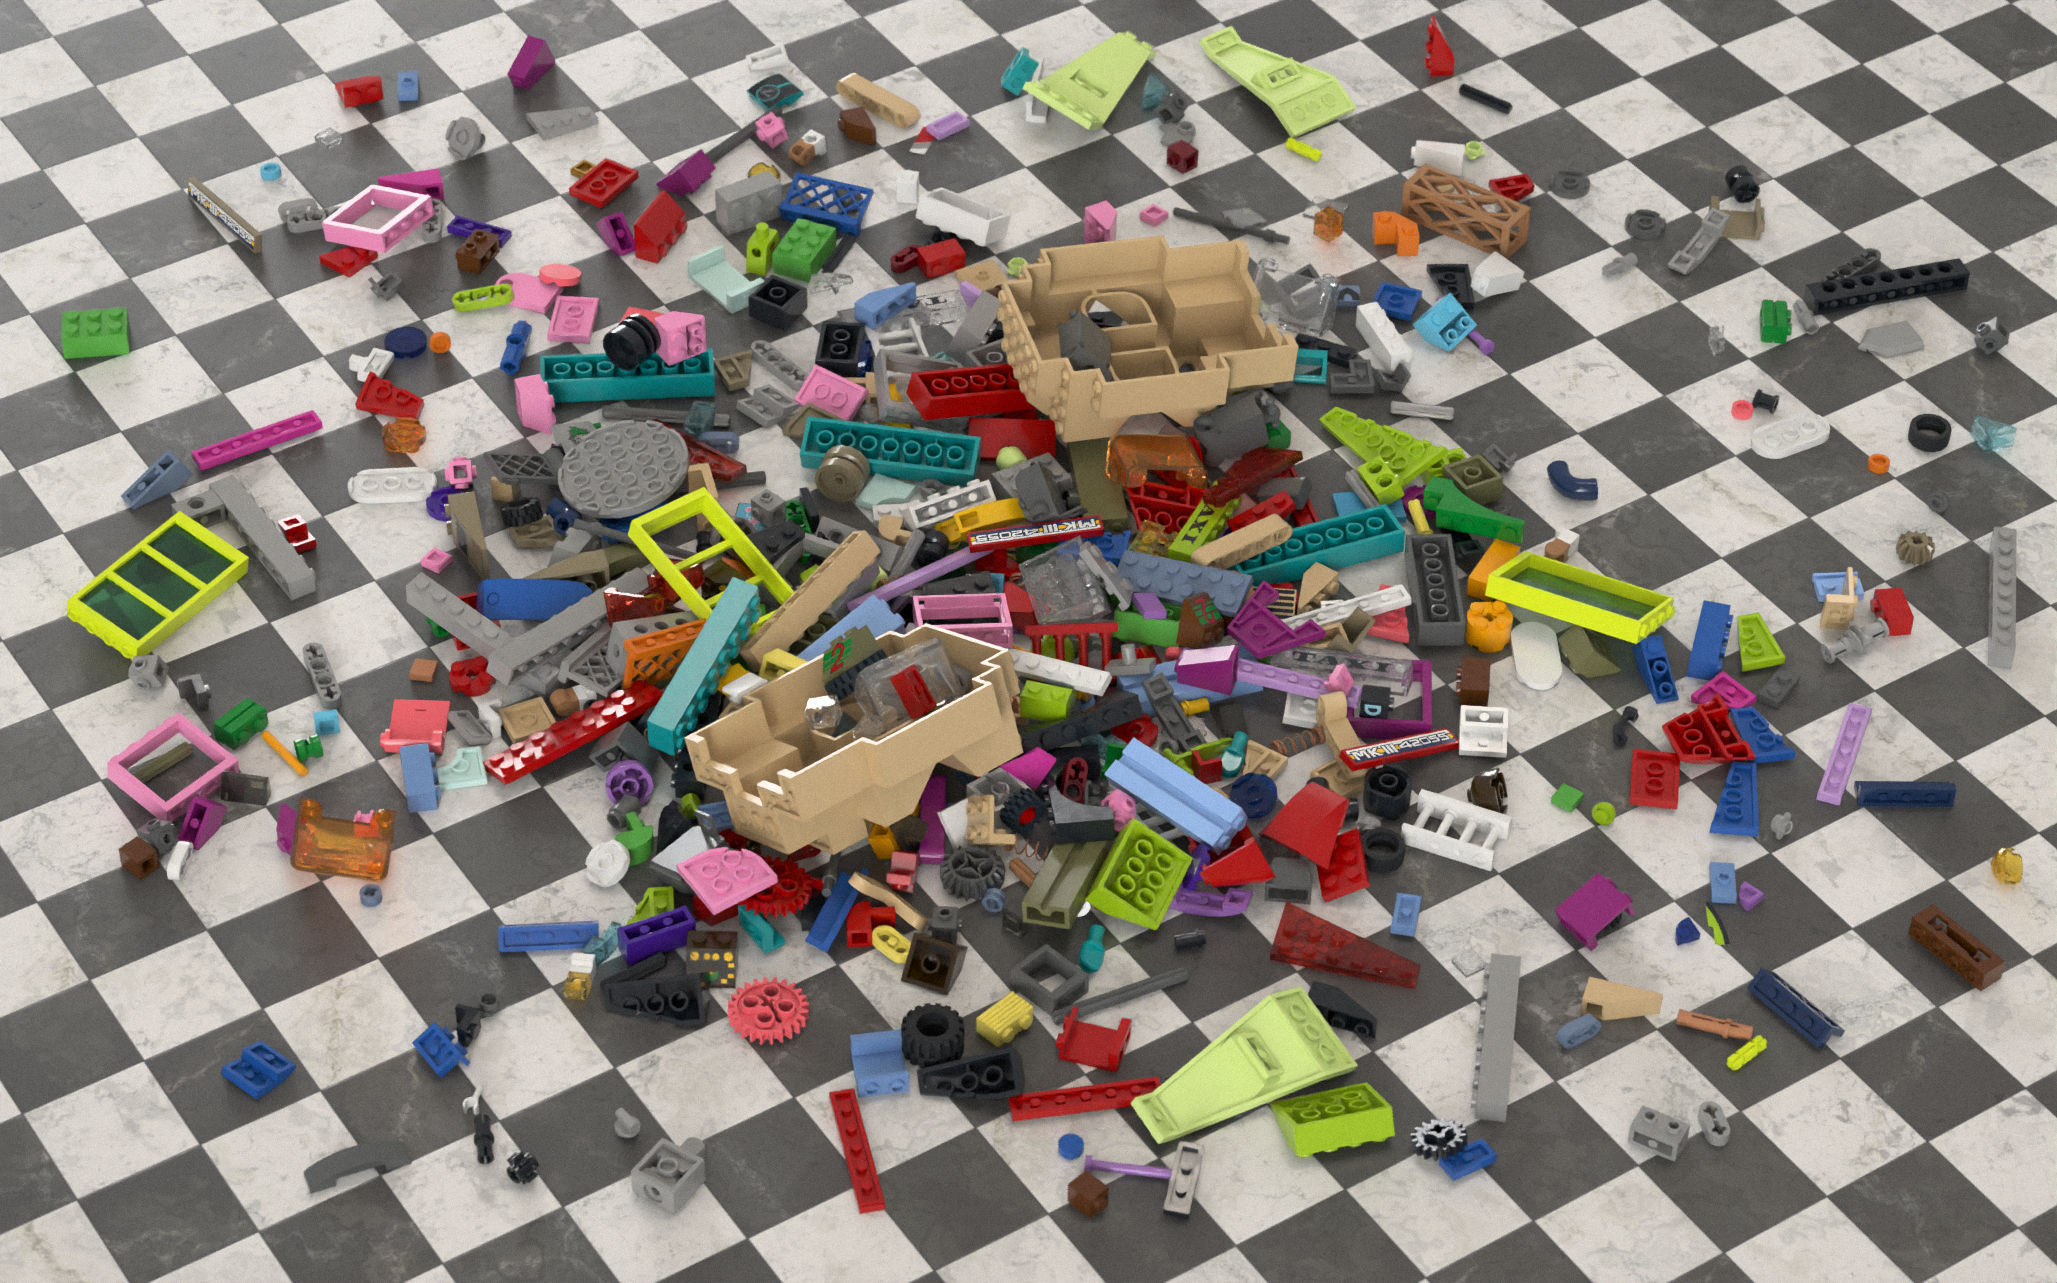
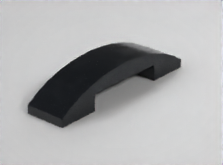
M1440 528L1442 534H1451L1454 554L1457 557L1469 558L1485 554V550L1478 539L1473 540L1469 533Z

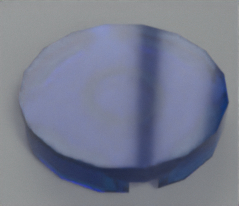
M404 326L390 331L385 336L384 345L386 351L393 352L396 358L404 359V356L414 358L426 350L427 337L421 329Z
M862 339L860 343L857 378H866V372H871L872 354L869 353V349H872L873 345L872 341L868 339Z
M1253 772L1240 776L1233 783L1230 792V800L1241 807L1250 819L1268 815L1275 808L1278 801V791L1274 781L1262 773L1260 775Z

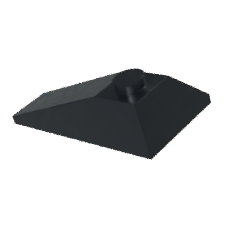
M708 972L603 984L607 1010L641 1016L679 1026L707 1023L710 1003Z
M1014 1046L917 1070L921 1095L998 1101L1022 1095L1025 1085L1022 1057Z

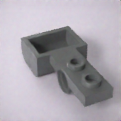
M1266 477L1260 486L1257 496L1259 503L1285 490L1294 501L1295 510H1303L1312 490V485L1308 477ZM1291 513L1283 519L1285 522H1288Z

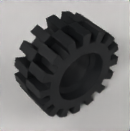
M538 497L516 499V501H510L500 507L505 527L524 526V524H531L538 521V519H542L544 516Z

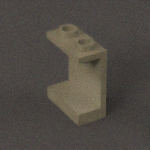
M1711 196L1709 211L1713 207L1730 215V219L1720 238L1759 240L1760 232H1764L1765 220H1763L1764 207H1761L1760 199H1756L1754 212L1720 210L1719 196Z
M1357 607L1342 624L1349 642L1337 634L1314 662H1318L1326 656H1334L1339 665L1343 664L1346 661L1345 658H1349L1376 620ZM1321 661L1323 664L1314 663L1328 675L1333 673L1336 667L1335 665H1327L1326 663L1329 664L1328 661Z

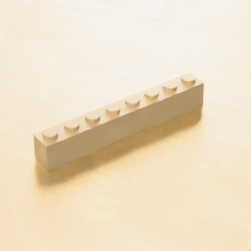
M866 530L852 532L740 648L739 654L753 672H760L765 654L777 648L788 652L790 650L789 646L804 636V631L819 620L818 616L832 607L836 597L843 595L847 591V586L862 575L861 571L875 562V557L881 551Z

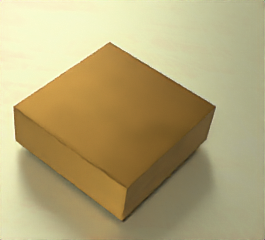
M584 159L570 169L571 175L580 179L596 165Z

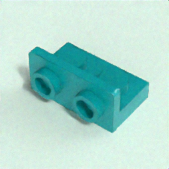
M1023 46L1001 77V86L1016 95L1021 93L1024 84L1029 81L1039 66L1036 60L1029 57L1028 49Z
M738 904L739 925L765 955L785 945V939L761 912L754 915V909L746 911V905L739 906Z

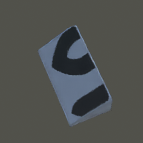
M1327 285L1333 294L1337 306H1360L1359 285ZM1317 286V292L1319 293L1321 289Z

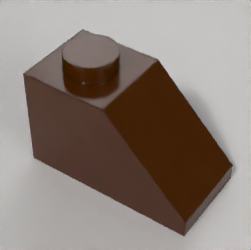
M863 106L840 111L838 128L840 131H843L847 139L872 146L876 145V128Z

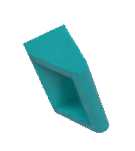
M1298 349L1296 364L1322 366V376L1294 374L1293 382L1326 384L1328 351Z

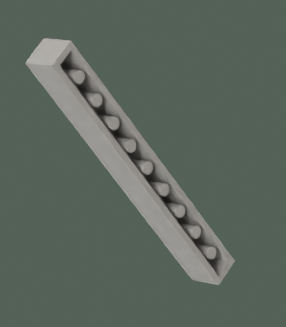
M638 567L624 573L623 576L612 580L608 585L597 589L588 597H583L573 606H568L561 613L553 615L546 622L538 624L529 632H524L514 641H509L502 648L494 650L488 657L489 663L486 672L505 686H510L586 640L608 621L614 623L652 600L658 581Z

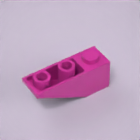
M439 168L378 177V186L431 196V199H444L443 182Z

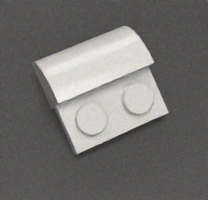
M1461 705L1458 738L1459 755L1506 758L1508 708Z

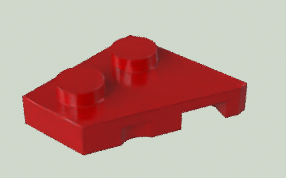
M1527 173L1489 180L1488 187L1492 192L1516 202L1534 192V184Z
M350 246L322 254L319 258L321 264L350 278L377 259L378 251Z

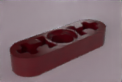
M1075 757L1065 764L1060 793L1064 797L1080 804L1083 803L1088 765L1085 760ZM1077 764V769L1081 771L1075 775V780H1069L1075 774V770L1071 769V767ZM1068 786H1074L1077 789L1078 794L1076 798L1068 796L1066 791Z

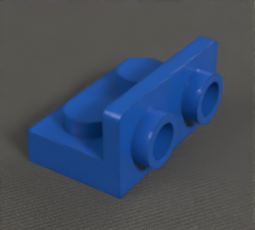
M435 1022L412 1042L441 1078L460 1061L466 1066L471 1063L465 1056L468 1051L459 1042L456 1044L453 1042L454 1034L446 1026L441 1029Z

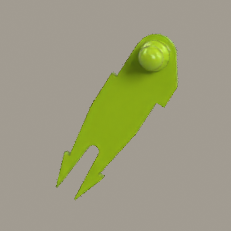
M1220 738L1218 741L1191 748L1190 751L1180 755L1173 754L1171 749L1166 748L1163 751V755L1193 776L1194 772L1190 769L1193 750H1197L1204 761L1221 755L1226 747H1230L1229 744H1225L1233 740L1231 738Z

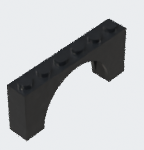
M1112 687L1106 689L1103 696L1094 695L1095 704L1078 714L1039 724H1016L1022 739L1023 753L1012 759L1015 760L1036 747L1048 751L1143 717L1138 694Z
M1097 745L1060 747L1045 751L1056 758V762L1040 783L1047 810L1050 835H1055L1056 844L1115 840L1114 816L1111 806L1101 807L1080 804L1069 800L1060 793L1064 766L1075 757L1082 758L1087 763V779L1100 777V756ZM1077 764L1071 767V769L1075 770V774L1069 780H1075V775L1081 771L1077 769Z

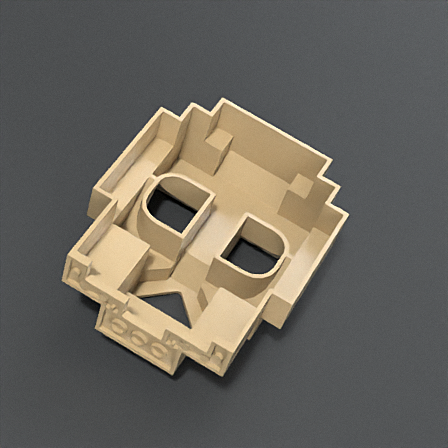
M1164 235L1040 249V255L1036 260V264L1021 265V272L1017 276V280L1003 281L1002 289L998 292L1000 308H997L998 321L1002 322L1004 338L1001 339L1002 351L1006 352L1008 364L1013 367L1014 378L1019 381L1021 393L1025 394L1029 403L1045 415H1049L1050 420L1054 421L1056 433L1060 434L1063 443L1113 437L1126 420L1133 415L1163 412L1183 427H1191L1197 417L1211 416V413L1216 411V405L1225 404L1226 398L1232 396L1233 392L1274 387V383L1293 381L1298 345L1292 333L1283 334L1282 338L1275 323L1266 324L1265 327L1258 313L1261 295L1247 270L1250 252L1244 240L1170 248ZM1096 300L1129 324L1127 326L1102 328L1111 337V362L1108 368L1112 373L1111 382L1105 381L1100 368L1074 371L1068 357L1061 358L1062 356L1060 355L1059 322L1064 324L1070 321L1072 318H1070L1069 313L1072 310H1075L1078 314L1082 312L1085 316L1089 317V310ZM1185 364H1191L1195 370L1179 373Z
M927 623L905 635L889 631L875 638L892 662L894 667L891 669L911 663H924L927 665L931 677L928 683L933 684L936 693L934 701L937 706L916 719H911L908 713L897 714L895 708L885 705L883 699L886 694L881 693L877 681L879 676L862 689L853 692L835 704L824 688L826 684L822 681L823 654L741 696L744 707L684 737L696 779L723 790L736 834L788 855L807 844L835 855L868 837L873 822L888 827L912 814L936 763H941L979 777L1023 753L1022 739L1018 733L1016 716L1012 711L1010 699L1020 693L1019 679L1012 663V654L1008 649ZM945 661L967 669L974 677L971 679L973 687L964 693L948 688L936 680L934 669ZM842 714L856 726L836 738L832 737Z

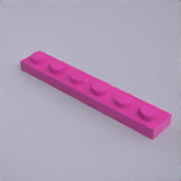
M314 410L192 451V459L201 471L209 469L213 466L323 429L322 421Z

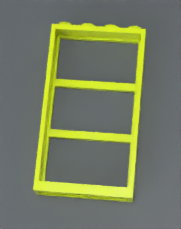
M705 487L631 521L628 536L699 620L704 618L708 620L713 611L711 608L717 605L724 591L704 601L681 574V571L729 548H733L756 575L745 582L755 586L763 583L781 605L794 593L791 587ZM702 512L723 536L725 541L677 564H673L650 536ZM776 610L760 617L757 623L753 622L748 639Z

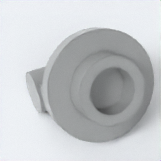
M619 1108L615 1113L618 1118L615 1122V1132L624 1138L637 1135L641 1129L640 1121L628 1114L623 1108Z

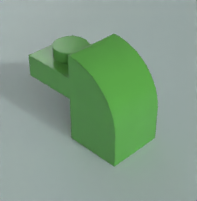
M635 811L626 814L627 832L615 835V840L623 844L629 851V867L646 861L654 852L653 826H645L644 821L638 819Z

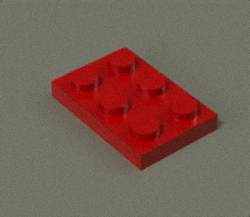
M605 158L569 188V195L603 208L637 180L639 173L637 170Z
M1633 749L1630 805L1677 810L1680 760L1676 753Z
M1358 828L1337 835L1335 841L1337 848L1333 850L1330 863L1332 865L1330 872L1316 865L1321 895L1325 903L1370 886L1362 837Z

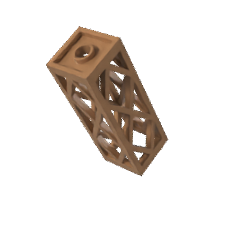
M1424 164L1403 185L1401 215L1415 223L1488 254L1498 252L1507 260L1528 240L1531 208L1427 164ZM1452 184L1459 194L1442 193L1436 186ZM1466 189L1471 190L1480 195H1472ZM1453 200L1466 201V202H1460V203H1458V202H1455V201H1453ZM1498 203L1505 213L1487 212L1482 205ZM1426 211L1443 212L1449 219L1434 221ZM1519 226L1518 232L1511 230L1512 227ZM1450 229L1461 230L1464 235ZM1472 230L1489 231L1495 238L1479 240Z

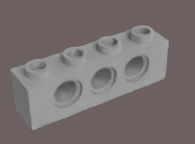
M822 516L815 536L817 537L818 531H820L830 541L837 543L840 535L843 536V542L852 532L860 530ZM869 534L881 550L878 564L889 576L904 548Z

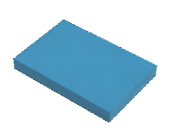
M1355 492L1332 493V501L1337 517L1367 509ZM1400 498L1387 507L1399 523H1406V514Z

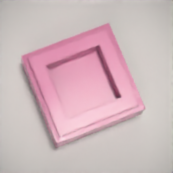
M1155 204L1140 212V219L1154 227L1168 219L1169 212Z
M434 547L420 562L422 567L439 574L453 560L452 555Z

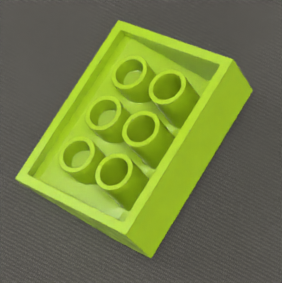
M1133 818L1120 830L1085 900L1105 914L1157 930L1193 858Z
M1367 1082L1270 1102L1288 1147L1299 1157H1310L1320 1151L1334 1152L1339 1147L1344 1146L1357 1147L1362 1145L1363 1142L1368 1141L1381 1142L1386 1140L1387 1137L1395 1136L1392 1106Z

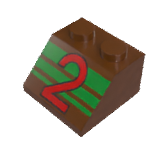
M1201 592L1183 600L1176 644L1192 649H1204L1222 641L1225 633L1223 628L1224 620L1208 593Z

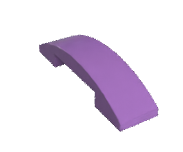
M1181 882L1169 908L1192 915L1208 917L1236 915L1247 911L1253 891L1229 888L1227 894L1189 891L1183 888V882Z

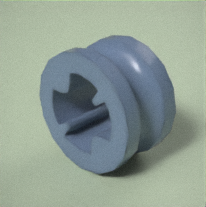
M367 884L359 891L361 903L366 907H375L382 902V891L376 884Z
M989 888L984 894L982 905L990 912H999L1004 906L1006 895L997 888Z

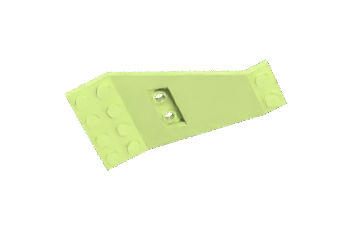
M1232 26L1206 36L1199 42L1209 59L1271 107L1292 138L1347 115L1356 108L1334 75L1294 61L1292 57L1286 58L1243 42Z
M1129 31L1126 33L1118 32L1040 82L1036 80L1026 82L1022 89L1086 129L1100 130L1146 60L1154 59L1157 52L1152 50L1153 46L1145 41L1141 43L1136 40L1137 36Z
M1302 986L1268 995L1154 1092L1135 1097L1130 1104L1144 1122L1152 1137L1158 1144H1161L1317 1082L1352 1072L1358 1065Z

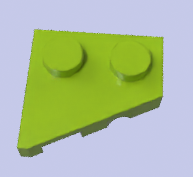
M673 886L648 888L644 894V899L635 908V915L627 921V925L674 910Z

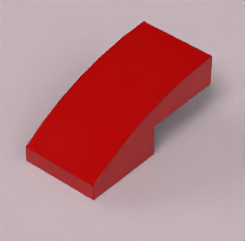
M299 515L277 521L287 542L294 545L297 554L317 547L315 538L308 532L306 522Z

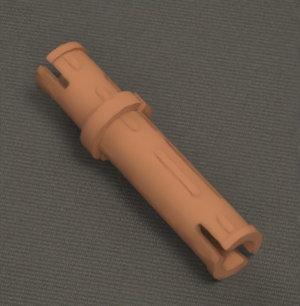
M1679 1009L1676 1025L1717 1033L1727 1039L1732 1037L1750 1042L1754 1032V1026L1732 1022V1019L1729 1018L1723 1020Z

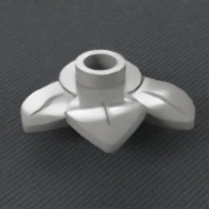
M1183 121L1179 124L1166 123L1159 126V129L1165 133L1161 139V143L1165 145H1172L1180 140L1190 144L1192 137L1196 134L1194 124L1189 121Z

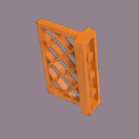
M704 618L625 640L624 648L628 654L622 689L629 688L633 683L631 680L638 673L641 676L637 680H646L652 685L657 684L658 681L673 678L678 668L673 671L670 670L678 662H683L682 658L690 650L707 620ZM681 649L676 655L673 654L675 650ZM660 655L656 660L653 659L654 656ZM669 656L673 657L665 666L661 665ZM641 660L636 666H634V661ZM649 662L653 663L645 672L641 671ZM658 667L661 669L655 676L650 677Z

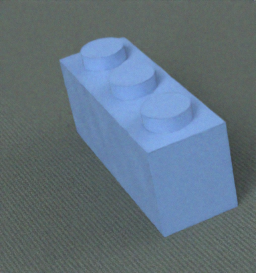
M428 743L400 747L409 813L438 809L437 799H441L440 786L434 785V783H439L437 768L432 769V767L436 766L434 752L429 753Z

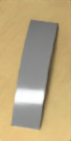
M1712 207L1701 221L1702 227L1683 251L1679 250L1668 263V267L1685 275L1693 271L1706 258L1719 240L1730 219V215Z

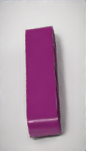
M930 775L921 795L920 865H941L944 859L945 829L937 812L945 809L946 775Z

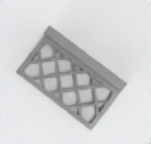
M611 622L605 623L561 661L557 680L566 683L571 679L605 697H608L623 683L624 675L610 676L609 673L615 672L610 666H606V656L601 654L607 653L613 625ZM590 663H599L600 666H590ZM578 673H588V676H582ZM594 673H603L604 676H594ZM598 683H607L608 687L606 688Z

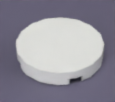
M616 840L598 843L586 858L587 871L585 870V874L589 881L599 887H610L619 882L629 867V851Z

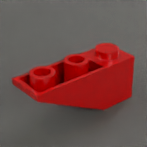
M1431 16V23L1427 25L1429 40H1426L1428 56L1424 58L1425 69L1428 68L1430 76L1453 75L1455 58L1452 48L1436 18Z

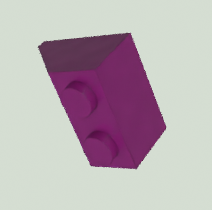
M700 149L679 162L656 185L681 196L688 192L693 194L701 187L699 185L700 182L703 184L712 177L710 173L716 167L703 150Z

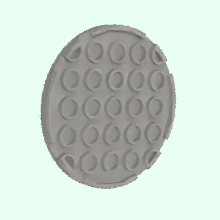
M635 420L615 422L592 431L582 438L583 441L576 447L572 446L563 458L564 462L561 468L558 470V484L564 500L582 514L597 518L632 516L659 505L680 487L688 473L690 463L689 452L681 435L674 429L665 427L663 423L650 420L646 422H635Z

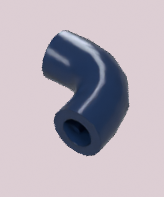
M1558 460L1548 465L1547 473L1553 488L1561 495L1573 500L1589 501L1598 499L1596 478L1582 479L1572 476L1568 464L1564 461Z
M557 497L550 502L546 510V516L550 515L552 517L554 529L560 535H566V531L570 527L574 528L573 523L575 519L582 520L580 512Z

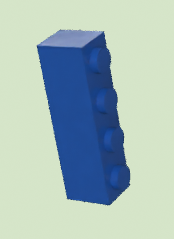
M1703 600L1689 659L1687 677L1710 681L1716 676V673H1721L1723 660L1720 658L1725 657L1727 647L1723 643H1728L1730 630L1727 628H1731L1734 616L1729 614L1731 605Z

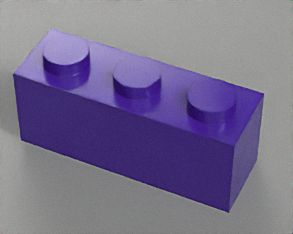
M685 905L617 928L618 949L627 965H631L658 952L666 953L687 946L688 931H696V921Z

